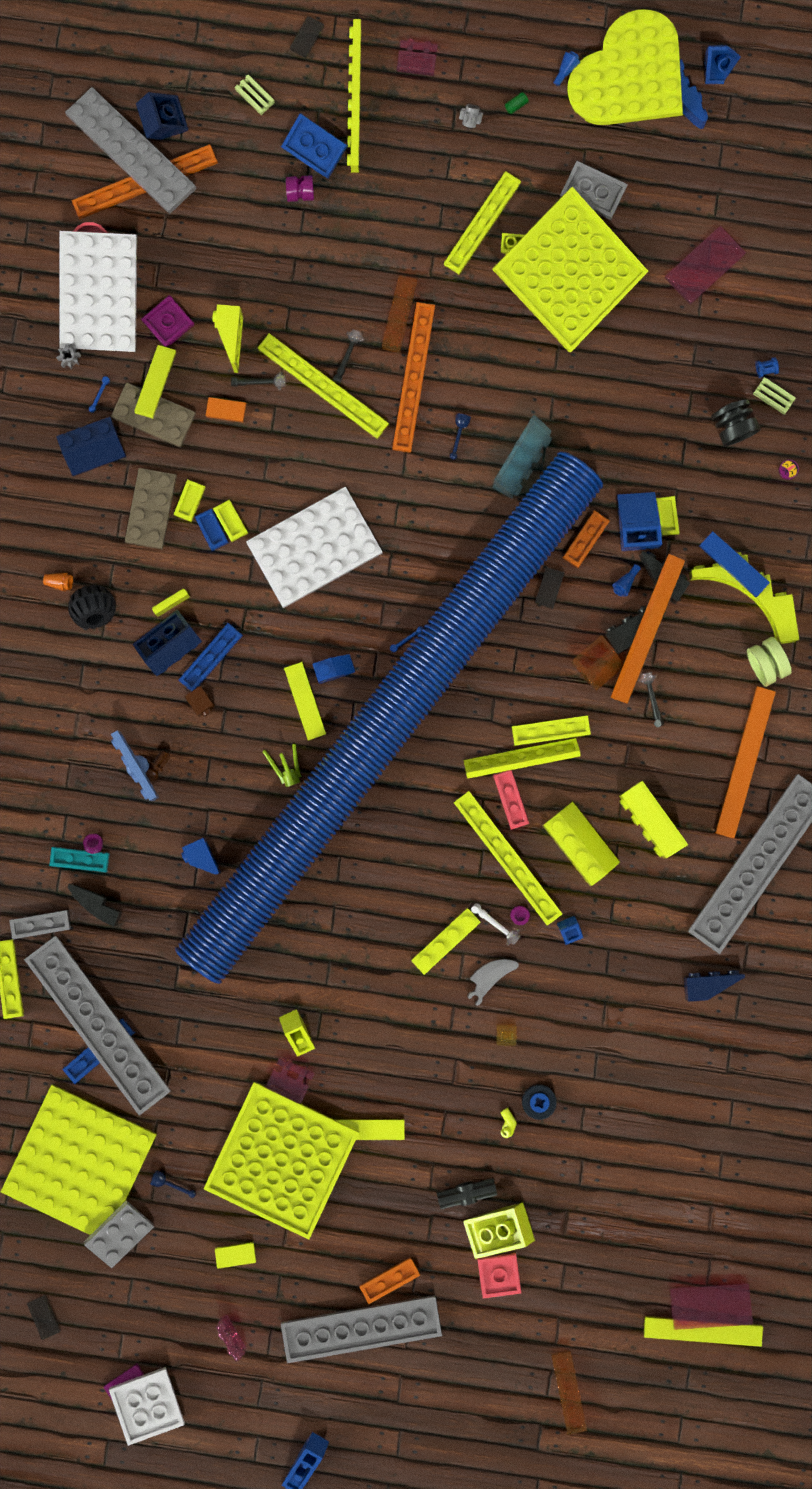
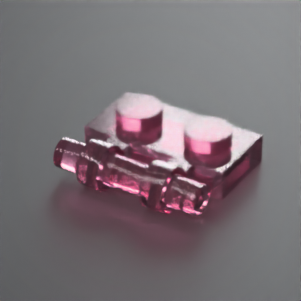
M408 39V41L401 40L400 48H406L407 51L399 50L397 72L434 76L436 55L429 53L430 51L437 52L438 44H431V41H425V43L415 42L414 39ZM413 49H414V50H423L424 52H423V53L413 52Z
M279 1057L277 1064L282 1066L283 1069L281 1072L273 1070L266 1088L301 1104L309 1087L308 1084L303 1083V1079L306 1077L312 1080L315 1073L309 1071L308 1067H301L292 1063V1060L288 1058L285 1060ZM288 1070L299 1074L298 1078L295 1079L288 1076Z
M225 1315L220 1318L216 1329L219 1332L220 1340H223L228 1348V1354L232 1355L235 1362H237L245 1354L246 1347L229 1317Z

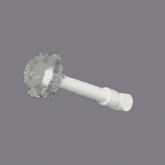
M476 903L471 908L473 913H478L481 918L486 919L507 935L506 944L508 946L510 943L514 945L521 937L518 934L520 930L517 929L509 932L487 914L488 912L484 909L482 910L480 904Z

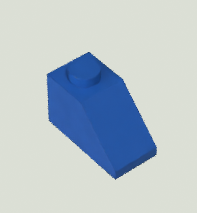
M350 654L313 663L319 684L356 673Z
M205 838L182 847L184 852L181 855L185 863L189 862L191 866L215 875L221 873Z

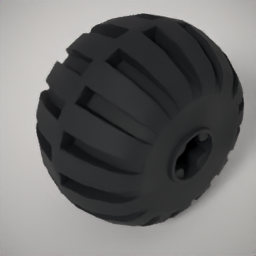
M100 585L84 586L71 595L68 603V612L71 619L79 627L95 629L103 625L105 626L113 619L116 612V602L111 592Z

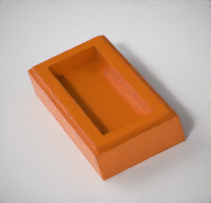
M208 397L206 417L244 423L246 403Z

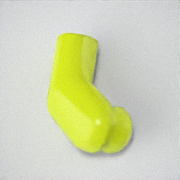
M505 1108L500 1112L505 1120L501 1129V1136L509 1138L514 1134L517 1122L509 1108Z

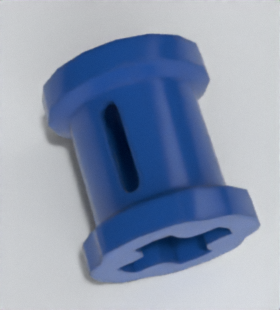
M776 357L768 361H756V372L759 378L766 374L779 373Z

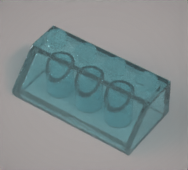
M532 416L494 479L493 489L510 499L514 495L518 496L523 489L521 483L524 478L526 480L529 479L533 472L530 468L533 463L538 464L543 455L540 453L542 448H547L552 440V437H550L552 431L537 416Z

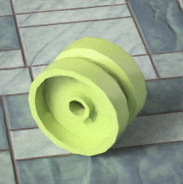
M774 637L764 640L762 647L754 645L747 649V656L752 669L764 686L767 687L775 683L776 676L783 679L792 673L789 660L783 648Z

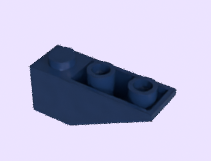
M729 970L727 974L720 975V971L708 972L707 976H701L700 973H689V977H684L685 1000L688 1002L709 1000L745 978V974L739 973V970Z

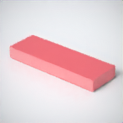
M512 770L494 774V781L510 829L529 824Z

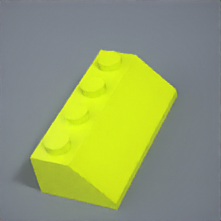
M643 781L638 782L619 796L621 798L620 804L625 810L629 809L632 813L631 819L636 826L640 825L644 830L642 832L643 836L648 842L652 841L655 845L653 849L659 857L668 858L688 845Z
M573 802L542 825L589 886H593L620 863Z

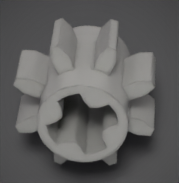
M467 104L466 108L462 107L459 119L463 120L462 124L464 126L475 128L476 123H481L483 113L479 112L480 107L473 104Z
M65 344V348L62 350L58 349L60 356L56 358L58 361H62L61 366L63 368L67 365L72 369L75 364L79 365L77 358H80L81 354L75 353L77 350L75 346L69 348Z

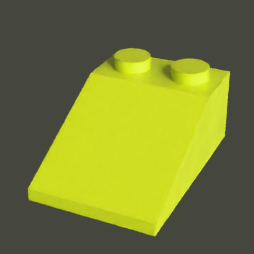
M217 304V311H213V322H215V328L218 329L234 373H238L243 329L242 311L240 306Z
M523 1203L503 1207L463 1221L475 1259L524 1248L535 1241Z

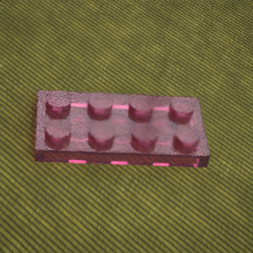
M749 1284L670 1289L674 1330L753 1325Z

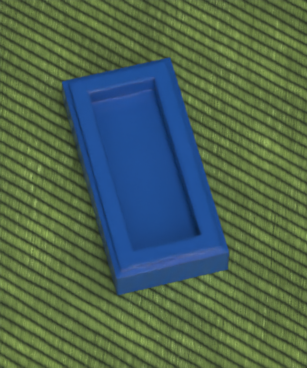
M212 508L195 516L211 551L229 543Z

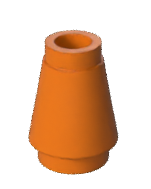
M68 573L45 574L43 584L66 592L72 589L73 576Z

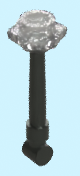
M354 329L351 332H347L351 342L340 367H338L337 374L333 378V381L339 384L342 381V375L345 373V368L355 343L364 341L362 333Z
M278 372L274 379H238L232 377L231 386L274 384L278 390H281L282 387L286 386V377L281 372Z
M652 672L641 674V679H638V681L647 685L653 717L656 720L654 725L661 727L664 725V721L661 719V713L658 709L652 683L657 678V675H653Z

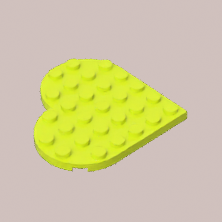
M642 9L628 12L619 17L610 26L605 35L603 50L584 57L580 61L581 63L573 69L569 77L567 91L570 104L575 113L589 123L610 125L683 116L678 35L673 23L659 12Z

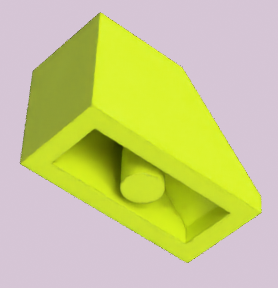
M297 1009L279 1017L284 1034L297 1057L315 1049Z

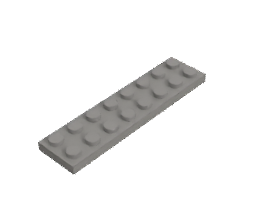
M92 87L65 112L71 121L169 214L196 190V186Z
M435 1295L281 1322L287 1363L442 1336Z

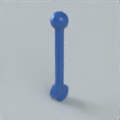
M106 376L102 378L101 388L93 404L89 407L91 413L96 411V405L105 386L110 383L109 378Z
M419 626L414 633L403 639L401 642H399L396 645H391V652H396L401 645L412 639L418 633H421V629L424 628L422 626Z

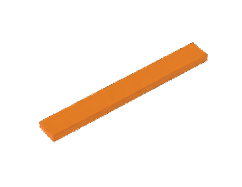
M210 144L169 160L185 176L218 163ZM128 177L71 201L79 219H82L144 194L146 191L131 177Z
M416 303L392 448L395 451L411 453L435 311V305Z
M668 554L610 698L628 704L685 560Z
M758 686L755 689L715 834L732 839L735 838L775 691Z

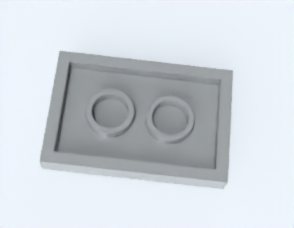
M576 161L560 197L569 188L573 187L597 214L611 220L628 184Z
M125 1201L84 1241V1246L113 1268L154 1228V1225L128 1201Z

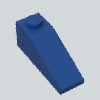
M312 1432L281 1486L286 1489H303L323 1459L329 1441Z

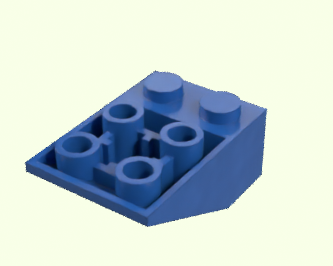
M655 492L617 495L621 551L659 549L662 546V535Z

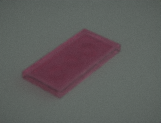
M720 226L665 276V279L691 305L734 266L746 252Z

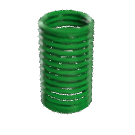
M521 92L505 103V108L509 114H513L527 104L529 100L526 94Z

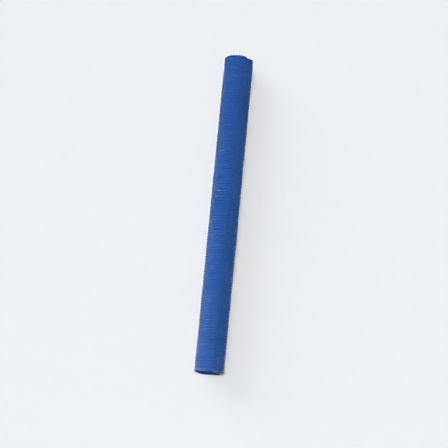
M558 452L557 456L554 457V461H551L550 465L547 466V470H544L543 474L540 475V479L536 480L533 488H530L529 492L526 493V497H523L522 501L519 502V506H516V510L512 511V515H509L508 520H505V524L501 526L502 529H498V533L494 535L495 538H491L488 547H484L481 556H477L474 565H471L470 569L467 570V574L463 575L464 579H460V583L456 584L457 588H453V592L449 593L450 597H446V601L442 602L443 606H439V610H436L435 615H432V620H428V624L424 625L425 629H421V633L417 634L418 638H414V642L410 643L411 647H407L408 652H403L404 656H400L401 661H396L398 666L394 665V670H389L391 675H386L387 680L382 679L383 684L380 683L379 688L375 689L376 693L371 694L373 698L369 697V702L364 703L366 707L362 706V712H357L359 717L354 716L356 721H350L352 726L347 725L349 730H343L345 735L340 734L342 739H336L338 744L333 743L334 749L329 748L331 753L327 752L325 754L327 758L322 757L323 763L318 762L320 767L315 766L317 771H311L313 776H308L309 781L304 780L306 785L302 784L300 786L302 790H297L299 794L293 795L295 800L291 798V804H286L288 809L283 808L284 814L282 812L279 813L281 818L276 817L278 822H272L274 827H268L270 832L265 831L267 836H261L263 841L258 840L259 846L254 845L256 850L252 849L250 851L252 855L247 854L249 859H243L245 864H240L241 869L236 868L238 873H233L234 878L230 877V882L225 883L227 887L223 886V892H218L219 896H215L216 901L212 900V905H208L207 908L209 910H204L205 915H200L201 919H197L198 924H193L194 929L191 928L189 930L190 933H186L187 938H182L183 942L179 943V947H175V951L180 958L210 981L221 984V979H225V974H229L228 970H232V965H236L235 960H240L239 956L244 954L243 951H247L246 946H251L250 942L254 941L253 937H258L256 932L260 933V927L264 928V923L269 922L267 918H272L270 913H276L274 908L279 909L278 904H283L281 899L286 900L285 894L290 895L288 890L292 891L294 889L292 885L297 886L295 881H301L299 876H304L303 871L308 872L306 867L310 868V862H315L313 858L319 857L317 852L322 853L320 848H326L324 843L329 844L327 839H333L331 834L336 835L334 830H340L338 825L343 826L342 820L347 821L345 816L349 817L351 815L349 811L354 812L352 807L358 806L356 802H361L359 798H365L363 793L367 794V788H372L370 783L375 784L374 778L376 780L379 779L377 774L382 775L380 770H386L384 765L389 766L388 760L393 761L391 756L396 757L395 751L400 752L398 747H404L402 742L407 743L406 738H411L409 733H414L413 728L418 729L416 724H421L420 719L425 720L423 715L427 716L428 711L432 710L431 706H435L434 701H439L438 697H442L441 692H446L445 688H449L448 683H453L452 679H456V674H460V670L464 668L463 665H467V661L471 659L470 656H474V652L478 650L477 647H481L480 642L483 643L485 641L484 638H488V633L492 632L491 629H494L495 624L499 623L498 620L502 619V615L506 613L505 611L509 610V606L513 604L512 602L516 601V597L520 595L519 593L523 592V588L527 586L526 584L530 583V579L534 577L533 575L537 574L540 566L544 565V561H547V556H551L554 547H558L561 538H565L568 529H572L575 520L579 519L582 511L586 510L589 502H592L593 498L596 497V493H599L600 489L603 488V482L587 464L569 453Z

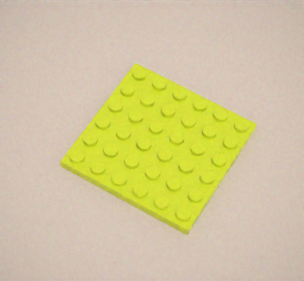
M573 187L569 188L492 268L568 352H572L648 272L643 264Z
M254 1082L204 1190L309 1240L359 1131Z
M52 1084L3 1185L1 1193L91 1235L126 1201L157 1134Z

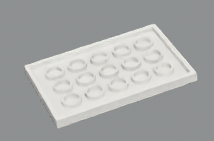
M60 231V348H65V344H67L69 348L75 346L76 349L136 352L137 235Z
M346 487L246 541L283 608L383 553Z

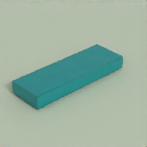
M52 847L49 866L108 872L110 853L98 852L90 854L85 850Z

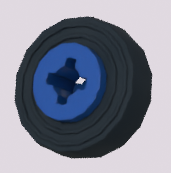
M536 1084L530 1086L522 1096L523 1109L533 1119H546L556 1109V1096L545 1085Z

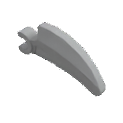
M498 959L482 965L470 977V980L476 983V988L474 991L469 992L467 997L471 999L472 996L477 995L478 1000L475 1002V1005H480L483 996L507 973L517 969L519 964L514 960Z

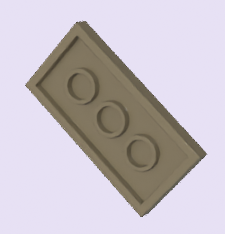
M126 383L111 418L181 448L196 413L164 398H160L153 419L135 414L134 410L142 389Z
M139 468L125 543L163 550L177 479L176 474Z

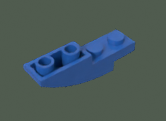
M680 59L683 114L696 127L703 129L708 120L706 109H703L701 104L702 95L700 92H697L696 86L690 87L689 79L683 72V60Z

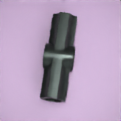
M493 1178L474 1183L472 1181L458 1184L454 1188L437 1192L440 1209L457 1205H471L480 1199L497 1195Z

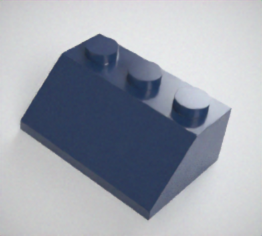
M110 417L56 436L72 476L126 457L114 422Z
M176 610L132 645L151 671L158 676L175 662L181 660L189 651L195 649L202 641L181 613Z

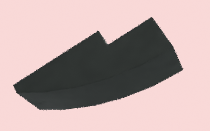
M68 884L67 888L82 907L102 922L113 927L117 926L122 912L106 906L107 897L75 884Z

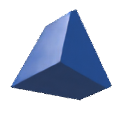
M708 45L704 56L705 84H724L725 79L741 56L728 45Z

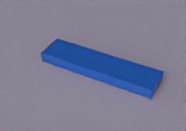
M713 531L700 544L699 547L755 597L770 583Z
M227 623L179 678V681L190 691L199 687L243 635Z
M123 1018L119 1020L130 1036H132L135 1032ZM88 1047L62 1070L76 1084L100 1062Z

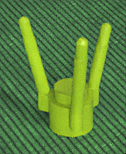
M292 744L295 772L294 769L289 770L283 753H280L285 769L283 775L267 751L263 750L266 759L280 778L281 783H285L286 787L300 783L299 777H302L299 771L296 744Z

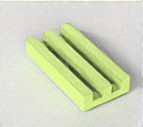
M249 75L246 76L245 80L240 81L239 85L235 86V90L260 115L275 103L274 99ZM248 83H250V84L268 101V103H266V102L248 85ZM244 87L248 92H250L264 107L261 108L245 91L242 90V88Z
M765 377L753 393V395L784 415L796 399V397ZM764 385L768 386L769 388H771L772 390H774L775 392H777L778 394H780V395L783 396L784 398L780 397L779 395H777L776 393H774L773 391H771L770 389H768V388L765 387ZM762 390L768 395H770L772 398L778 400L779 402L785 405V408L759 391Z

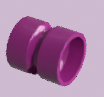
M312 175L302 176L300 179L297 176L286 177L288 202H295L300 198L303 201L314 200Z

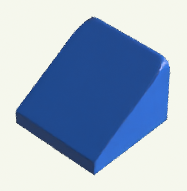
M575 916L557 923L565 945L583 938Z

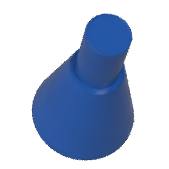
M572 51L569 53L565 52L559 73L553 82L556 86L559 87L565 76H568L581 63L576 53Z
M635 564L629 573H626L612 584L615 594L620 597L628 596L635 579L634 577L641 569L638 565Z

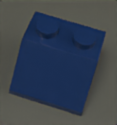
M148 92L136 103L146 138L162 140L188 131L178 95Z

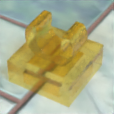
M497 1025V1045L516 1046L517 1026Z

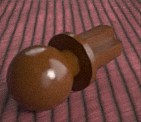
M161 750L155 760L150 762L153 766L146 772L151 783L158 779V771L163 772L162 768L170 758V754L164 750Z

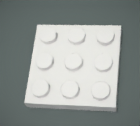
M166 1367L109 1387V1392L128 1446L185 1425Z

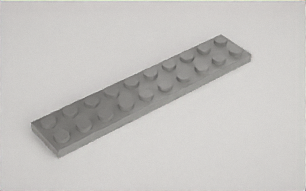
M796 774L687 932L718 954L723 951L811 824L812 784Z
M57 936L24 959L139 1116L171 1092L170 1088Z

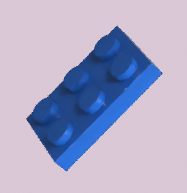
M299 114L281 147L329 179L348 145L303 114Z

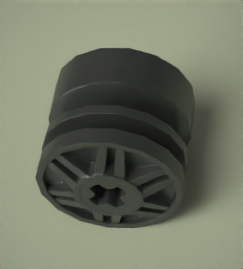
M745 399L727 404L711 416L714 422L719 421L715 424L717 429L726 428L719 434L723 446L726 447L739 443L761 430L756 418H746L753 412L752 408H747L750 405L749 400Z

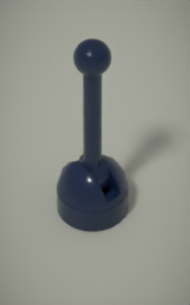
M456 413L455 423L459 429L453 452L450 454L452 460L457 458L456 452L462 429L466 428L471 420V417L465 414Z
M158 1170L155 1171L150 1185L155 1187H161L164 1184L188 1194L190 1198L196 1196L194 1190L189 1191L166 1181L165 1174Z

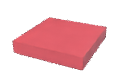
M516 1253L477 1259L483 1299L521 1294Z

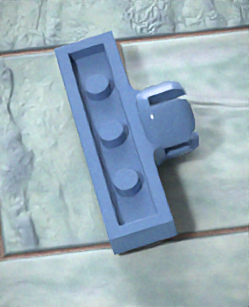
M115 731L111 734L113 737L111 742L115 749H120L123 754L121 759L126 766L127 773L132 776L136 783H140L142 787L140 791L146 800L155 801L159 796L146 775L150 764L145 757L134 755L121 731Z

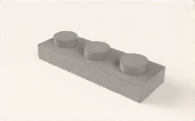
M68 910L9 920L12 939L71 929Z

